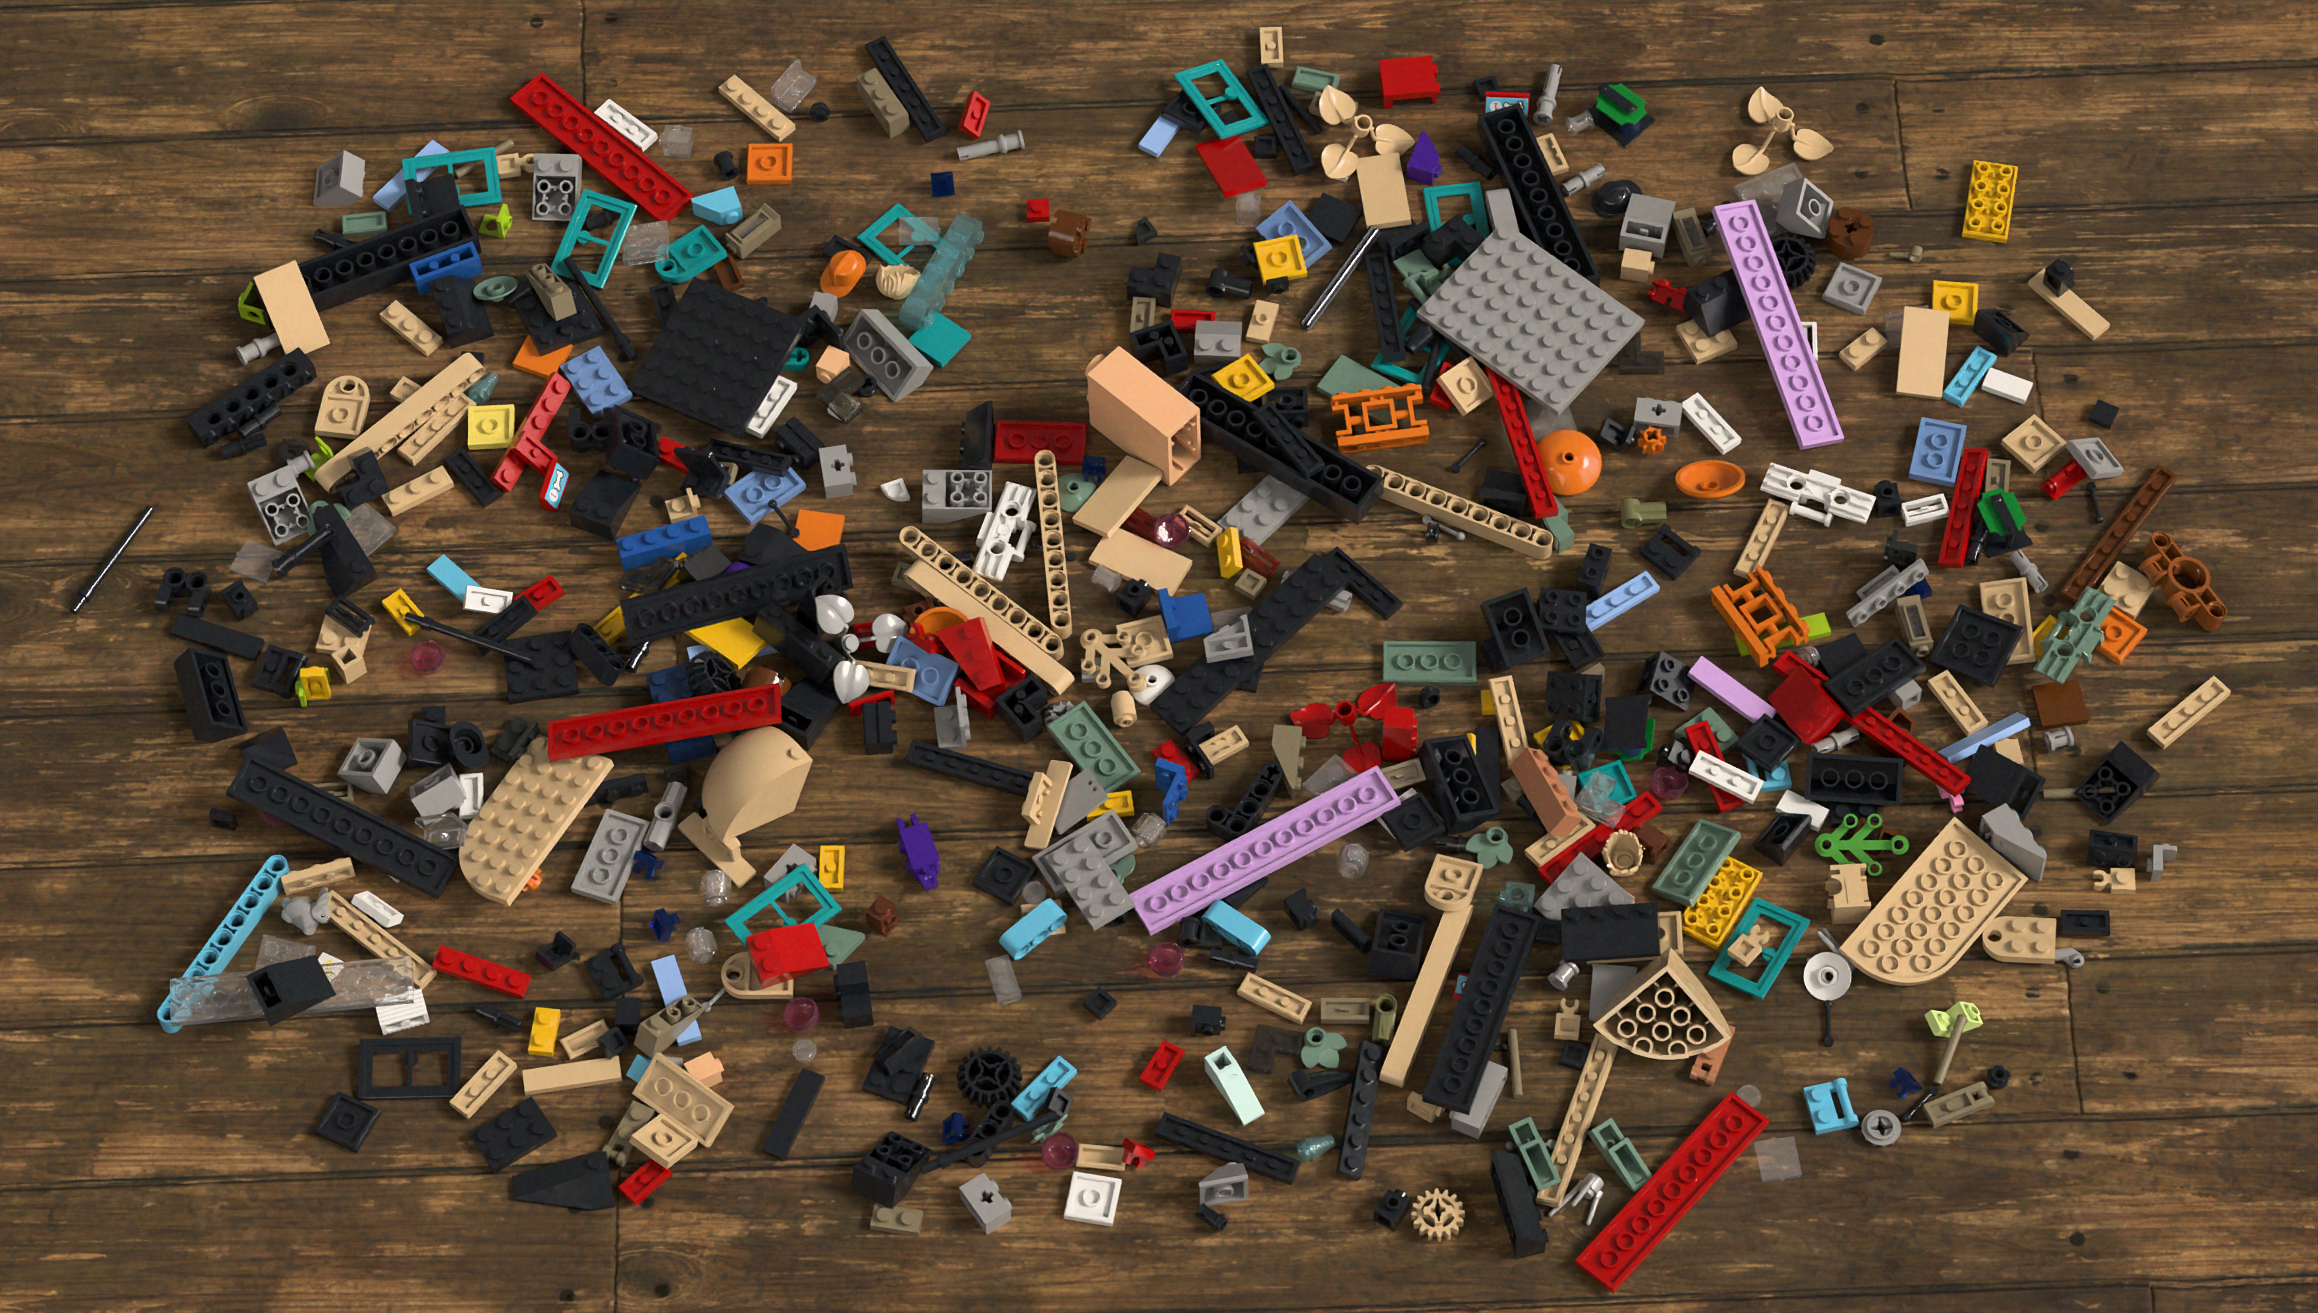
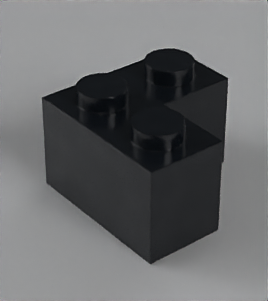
M1456 215L1423 238L1424 255L1438 268L1454 257L1464 262L1485 239L1461 217Z
M1159 253L1154 271L1132 267L1127 282V300L1133 301V297L1156 298V306L1171 308L1182 272L1181 257Z
M1172 319L1129 333L1130 350L1134 358L1140 363L1144 364L1159 359L1166 376L1188 370V355Z
M364 447L347 455L355 477L335 486L345 508L348 510L354 509L391 491L372 449Z
M714 543L708 548L704 545L695 553V556L691 553L682 561V565L678 568L680 572L676 579L681 584H686L721 575L725 568L732 563Z
M1031 674L995 699L996 713L1024 745L1043 733L1042 717L1036 711L1048 704L1047 689Z
M865 961L836 964L838 974H833L836 1000L841 999L842 1006L837 1007L839 1021L844 1020L845 1029L874 1025Z

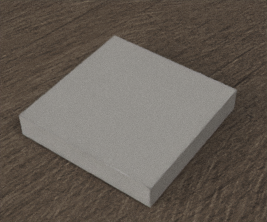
M1840 262L1822 296V300L1864 316L1882 282V278Z
M2099 437L2069 440L2065 445L2091 479L2121 476L2125 471Z

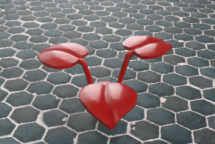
M1387 682L1369 688L1358 699L1359 709L1349 701H1341L1336 705L1335 712L1333 713L1331 708L1324 703H1312L1290 713L1294 726L1302 727V735L1310 739L1326 737L1330 732L1329 725H1334L1337 719L1341 725L1348 726L1356 747L1348 748L1344 752L1342 764L1349 774L1358 776L1375 766L1380 767L1381 753L1373 742L1368 741L1361 745L1359 744L1352 725L1357 719L1356 713L1363 716L1370 714L1374 720H1384L1386 706L1397 707L1395 682Z

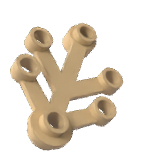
M1089 629L1080 638L1082 647L1086 649L1085 660L1082 661L1081 668L1086 675H1091L1096 671L1094 659L1095 652L1097 651L1102 655L1100 673L1096 676L1098 687L1105 689L1110 686L1111 679L1109 675L1110 665H1112L1127 678L1129 689L1132 692L1139 693L1147 687L1144 674L1137 671L1134 672L1120 658L1134 657L1135 659H1142L1146 656L1145 647L1141 643H1136L1131 648H1108L1104 644L1119 643L1122 646L1128 645L1131 642L1129 631L1123 629L1118 631L1117 634L1102 635L1097 629ZM1122 636H1127L1126 639H1120ZM1139 649L1142 650L1140 653H1135ZM1088 665H1092L1089 669L1085 668Z

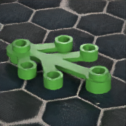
M1847 814L1843 819V823L1832 834H1821L1815 842V849L1818 854L1823 857L1832 856L1840 865L1856 864L1849 862L1839 851L1850 850L1862 863H1866L1868 873L1872 876L1880 875L1882 873V866L1880 863L1873 861L1863 850H1891L1896 855H1903L1909 849L1908 840L1900 835L1893 837L1891 840H1864L1875 828H1879L1882 825V818L1878 814H1871L1867 819V823L1850 840H1840L1850 828H1855L1858 825V818L1854 814ZM1849 817L1855 818V823L1852 826H1849L1846 822ZM1872 817L1879 818L1878 825L1874 826L1871 824ZM1900 840L1903 842L1902 849L1895 848L1894 844L1896 841ZM1824 841L1831 842L1830 849L1826 850L1823 848ZM1874 864L1879 866L1877 873H1872L1870 870Z

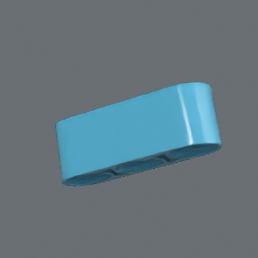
M1051 898L1046 899L1008 929L1000 937L999 943L1015 960L1021 959L1050 936L1051 933L1065 923L1067 915Z
M1218 899L1213 902L1201 917L1203 924L1211 926L1219 936L1253 957H1256L1271 939L1266 929Z

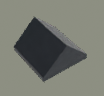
M1996 308L1979 309L1975 314L1973 332L2006 357L2014 352L2031 335Z
M280 725L236 744L244 762L248 755L251 754L281 770L298 764L287 735Z
M1779 813L1754 842L1753 848L1783 867L1809 836L1812 823L1811 815Z

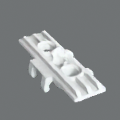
M1774 463L1770 464L1760 488L1764 492L1793 501L1789 511L1790 515L1798 514L1822 522L1827 527L1830 526L1834 515L1866 525L1876 500L1875 496L1842 486L1841 479L1812 469H1810L1809 474H1805ZM1792 482H1799L1803 487L1795 490L1790 487V484ZM1837 496H1842L1847 501L1844 504H1837L1835 499ZM1809 498L1824 503V510L1828 514L1800 506L1799 504H1806Z
M1006 482L995 512H987L978 534L976 545L980 547L972 571L979 576L1002 582L1010 561L1023 562L1025 548L1031 533L1037 527L1034 522L1027 520L1037 494V489ZM1010 508L1018 510L1015 516H1008L1005 512ZM1016 530H1023L1016 549H1014V547H1011V544H1008L1011 533L1015 534Z

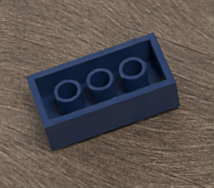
M688 663L645 674L653 704L697 697L691 691L692 687L687 684L689 679L685 676L687 673L685 668L688 666ZM713 735L665 742L671 766L717 754Z

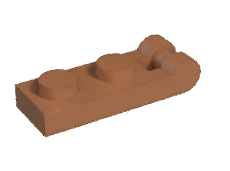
M1728 1025L1731 1039L1709 1052L1698 1054L1689 1078L1694 1080L1701 1079L1706 1081L1708 1085H1714L1734 1035L1735 1027ZM1702 1067H1705V1068H1708V1069H1711V1070L1708 1072V1071L1702 1070Z

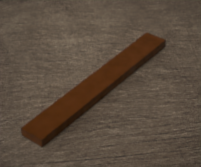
M2158 464L2059 591L2058 596L2075 605L2087 586L2094 588L2175 484L2178 475Z

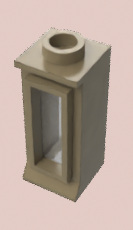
M764 203L759 210L730 233L725 234L726 248L733 255L736 254L741 259H744L782 228L780 215Z
M1692 207L1673 212L1672 228L1689 268L1703 266L1711 262L1712 249L1699 223L1695 208Z
M1920 595L1897 598L1895 613L1905 645L1917 657L1932 654L1934 641L1929 631Z

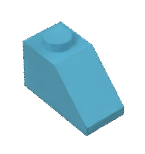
M734 186L691 198L693 213L698 217L721 226L743 220L742 207Z

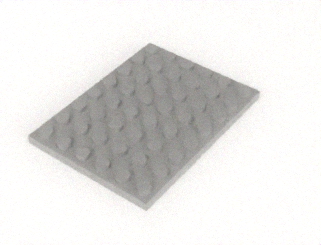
M1504 221L1417 311L1418 318L1429 323L1439 333L1557 416L1571 404L1639 331L1645 321Z

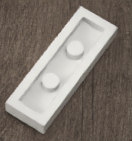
M610 99L594 112L598 118L641 152H644L658 139L656 132Z
M778 375L746 432L763 439L796 391L797 383Z
M1698 392L1682 402V412L1722 455L1741 443V437Z
M1699 750L1689 769V774L1751 804L1754 803L1764 783L1763 780Z

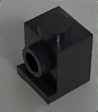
M2058 258L2045 268L2043 284L2059 298L2075 285L2073 281L2074 272L2067 262L2061 261Z
M1889 480L1878 482L1877 485H1874L1872 494L1876 497L1874 505L1877 518L1900 516L1902 501L1900 500L1897 483H1891Z
M1132 578L1122 591L1116 594V607L1136 618L1151 600L1150 585L1143 579L1137 581Z
M241 579L221 590L224 603L239 622L244 618L251 617L259 610L255 598L244 586Z
M1304 887L1284 899V911L1299 931L1305 928H1312L1318 923L1319 919L1316 916L1317 907L1311 899L1307 900Z
M1193 1005L1190 1025L1191 1037L1196 1038V1033L1203 1036L1220 1035L1221 1031H1225L1226 1017L1222 1016V1007Z
M1388 1189L1378 1206L1374 1208L1373 1220L1395 1232L1410 1208V1200L1407 1199V1194L1399 1189H1395L1394 1192Z

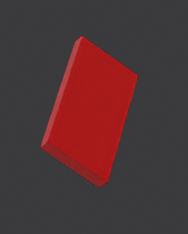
M1239 135L1222 140L1216 138L1195 145L1198 156L1225 198L1267 185L1265 176Z
M996 420L993 461L994 463L1035 464V455L1039 451L1048 450L1054 454L1056 465H1085L1087 423Z

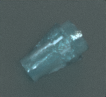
M488 372L483 378L470 386L468 393L470 399L476 402V404L488 402L495 385L499 381L498 376L493 372Z
M1331 1134L1304 1138L1300 1143H1297L1298 1154L1304 1162H1312L1329 1149L1335 1147Z

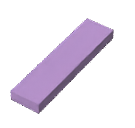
M1703 656L1700 657L1687 674L1688 677L1753 724L1764 713L1772 719L1777 714L1775 708Z

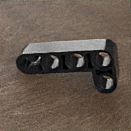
M1275 761L1266 763L1234 811L1221 805L1210 806L1206 811L1207 830L1227 842H1231L1254 830L1284 784V771L1281 764ZM1258 793H1265V795H1263V796H1259V795H1257V794H1258ZM1245 811H1253V813L1247 814ZM1214 818H1219V819H1221V820H1220V821H1213L1212 819H1214ZM1233 829H1241V831L1235 832Z

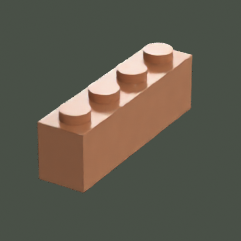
M1526 747L1511 764L1510 768L1548 834L1566 838L1582 820L1578 807L1571 800L1567 788L1558 778V772L1551 766L1548 755L1541 749Z

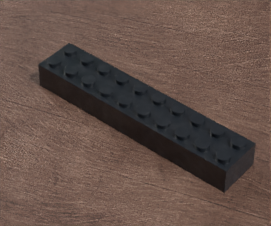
M1520 103L1478 115L1477 132L1494 168L1497 169V175L1503 188L1509 189L1514 212L1526 238L1600 288L1601 276Z
M462 204L297 265L315 308L319 313L412 279L410 263L471 241L478 254L482 253L479 237ZM253 280L252 283L261 309L264 310L266 320L272 330L274 326Z
M1194 370L1189 373L1176 389V391L1200 408V436L1358 525L1383 494V477L1295 428L1325 463L1323 470L1306 479L1253 419L1252 412L1259 407Z

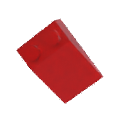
M1801 665L1767 698L1787 725L1805 744L1810 746L1812 743L1821 741L1847 715Z
M814 922L769 929L746 937V949L761 989L830 967Z

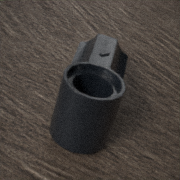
M1214 268L1211 271L1205 291L1214 298H1222L1224 295L1248 300L1252 293L1253 280L1231 276L1224 269Z

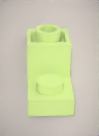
M1959 1001L1946 1012L1930 1010L1924 1015L1934 1036L1949 1038L1958 1015L1967 1017L1962 1033L1983 1024L1978 1008L1973 1003Z

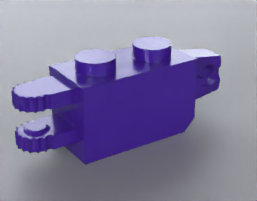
M913 813L910 814V822L913 826L905 828L904 821L901 818H897L896 823L900 834V840H897L900 854L905 853L907 860H904L907 873H912L915 881L919 880L924 891L937 888L936 874L941 869L939 864L940 857L927 823L919 824L916 814Z

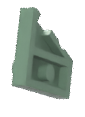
M1711 707L1675 730L1674 736L1681 739L1683 737L1688 739L1684 732L1685 727L1707 720L1722 755L1733 749L1739 739Z
M824 924L816 929L830 968L833 970L837 968L836 964H841L865 940V935L857 931Z

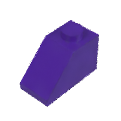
M1421 132L1408 162L1407 179L1432 186L1435 178L1440 177L1442 166L1439 165L1440 156L1426 132Z

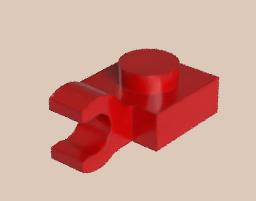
M918 622L910 623V626L915 629V634L907 633L906 638L914 641L913 644L929 654L945 652L946 646L939 640L938 635L933 633L925 634L922 624Z

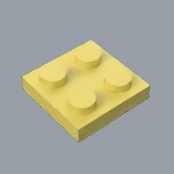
M514 404L468 407L469 450L507 448L515 435Z

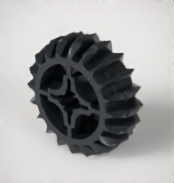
M1787 232L1784 237H1781L1778 233L1775 239L1769 236L1787 286L1794 290L1796 284L1802 287L1804 281L1809 282L1816 266L1815 252L1811 250V244H1805L1804 238L1798 240L1796 234L1793 237H1789Z
M703 651L695 655L685 668L687 672L685 676L689 679L687 684L692 687L691 691L697 696L739 690L741 679L737 677V671L733 670L732 664L729 665L726 662V658L722 659L718 653L714 654L712 651Z
M989 1045L986 1051L979 1047L977 1054L970 1051V1058L964 1057L962 1059L963 1064H959V1073L956 1075L959 1082L958 1089L962 1091L964 1098H968L970 1104L977 1101L979 1109L983 1104H987V1108L990 1109L992 1104L999 1100L1010 1102L1009 1097L1015 1098L1017 1095L1016 1090L1021 1089L1020 1082L1023 1079L1020 1073L1021 1066L1017 1064L1015 1056H1010L1008 1050L1002 1053V1048L999 1046L996 1051H993ZM976 1069H978L979 1074L975 1077V1080L971 1082V1075ZM1008 1073V1080L1001 1086L1000 1080L1004 1078L1003 1075Z

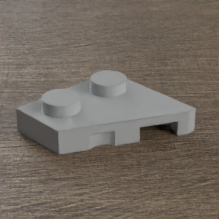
M1247 614L1240 616V621L1234 625L1229 626L1227 624L1217 633H1213L1203 639L1207 663L1254 655Z

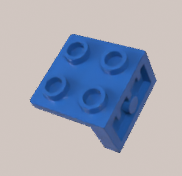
M1167 588L1158 590L1159 608L1170 643L1214 633L1204 593L1174 599L1173 596L1169 597Z
M1158 757L1155 764L1156 788L1167 794L1163 801L1162 809L1163 826L1168 827L1171 820L1175 821L1178 816L1180 801L1184 802L1186 799L1188 777L1185 776V766Z

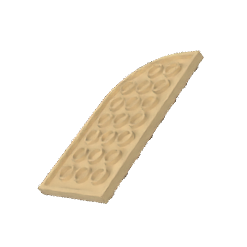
M537 734L528 745L527 751L523 752L520 759L516 761L473 818L462 837L459 861L462 872L470 886L480 895L510 906L614 766L612 760L593 754L550 762L548 758V737Z
M1954 817L1838 951L1850 960L1849 962L1856 968L1878 981L1899 986L1919 985L1930 982L1945 974L1955 965L2028 878Z

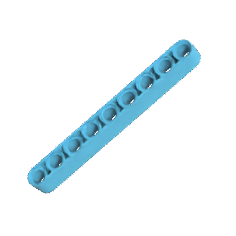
M274 855L265 862L159 1007L157 1016L165 1032L175 1033L182 1028L284 888L281 876L290 872L286 858L281 855ZM242 923L240 926L234 927L236 924ZM215 960L214 963L207 964L209 961ZM197 979H202L197 983H193ZM182 998H188L187 1000L180 1002ZM174 1016L173 1019L166 1020L168 1017Z

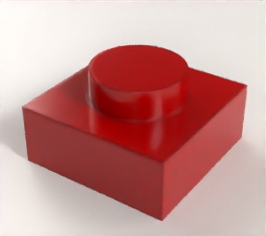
M1049 198L1026 199L1027 223L1050 222Z

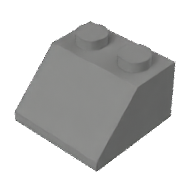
M343 150L319 166L316 174L313 205L349 206L358 201L363 195L365 160Z
M1805 177L1784 185L1776 221L1790 233L1821 239L1825 238L1834 201Z
M1197 320L1194 346L1195 364L1228 366L1241 358L1242 322Z
M358 737L337 775L368 793L387 794L407 756L394 739Z
M450 763L409 786L411 801L426 823L430 820L432 822L437 821L444 815L445 811L450 808H459L464 804V800L467 799L466 792Z

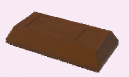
M727 251V257L714 264L713 268L721 287L729 291H735L745 287V283L731 251Z

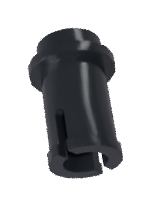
M1459 835V837L1437 836L1436 850L1458 851V854L1461 851L1465 852L1466 837H1462V835Z
M1204 1203L1199 1206L1198 1212L1195 1213V1217L1212 1226L1213 1231L1218 1230L1221 1232L1228 1223L1225 1214L1217 1213Z

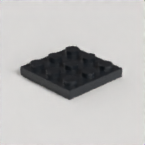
M577 281L566 284L571 289L577 313L558 321L547 312L537 294L514 302V308L540 356L547 355L568 345H575L603 335V328Z
M1959 604L1930 657L1929 663L1934 667L1945 671L1948 670L1953 674L1994 688L2021 639L2024 628Z
M571 630L502 640L503 645L535 655L533 664L504 655L510 705L580 694L575 654L567 646V641L572 634Z

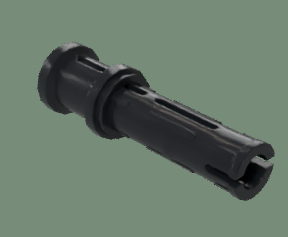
M326 524L299 546L287 549V553L282 557L272 560L273 568L281 577H286L291 569L303 564L304 558L335 537V530L330 528L331 525Z

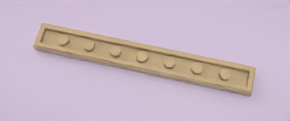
M1595 1034L1551 1155L1552 1162L1562 1182L1540 1192L1538 1191L1535 1198L1537 1204L1560 1208L1619 1047V1045L1612 1043L1602 1034Z

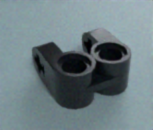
M603 407V421H599L593 426L582 422L581 408H569L568 435L571 448L575 452L584 453L591 448H595L599 452H605L612 407Z
M179 567L169 568L163 574L155 598V609L169 612L174 598L189 596L188 615L202 618L212 593L207 575L201 571H194L189 574Z
M1557 718L1543 743V749L1548 755L1549 762L1554 766L1569 765L1575 772L1586 771L1592 765L1603 741V730L1589 726L1581 740L1568 741L1572 731V723L1569 720Z

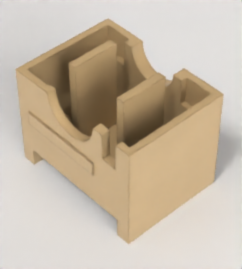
M1866 863L1830 865L1825 891H1828L1829 896L1834 898L1828 899L1827 909H1831L1832 925L1862 923L1870 914L1871 901L1869 902L1867 878L1864 876Z

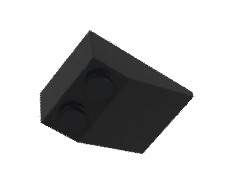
M615 404L612 407L605 446L607 464L613 469H620L634 478L638 477L646 481L660 462L654 421Z
M599 470L578 493L569 510L571 526L614 540L642 484Z
M1527 587L1482 602L1480 608L1506 669L1551 653Z
M1380 908L1368 973L1416 981L1427 916Z

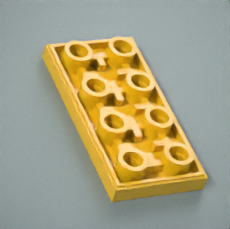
M1973 161L1962 237L2007 243L2018 166Z
M742 617L684 632L714 654L718 653L722 659L726 658V662L732 664L737 670H740L768 645V643L752 632L754 626Z
M1728 856L1692 908L1687 906L1683 912L1682 933L1718 950L1760 882L1763 873Z

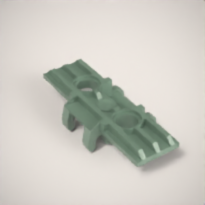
M1420 249L1393 261V265L1405 278L1403 282L1404 287L1410 289L1422 305L1429 298L1421 289H1424L1429 297H1431L1451 274V267L1447 263L1443 265V270L1439 272Z
M2087 586L2069 613L2066 611L2059 613L2058 621L2048 636L2040 642V646L2045 651L2033 670L2063 685L2080 657L2084 660L2083 664L2088 666L2092 660L2091 652L2095 646L2100 647L2104 642V633L2099 628L2115 605L2116 600ZM2084 613L2089 614L2093 620L2084 622L2080 619V615ZM2066 625L2071 627L2063 640L2057 639Z

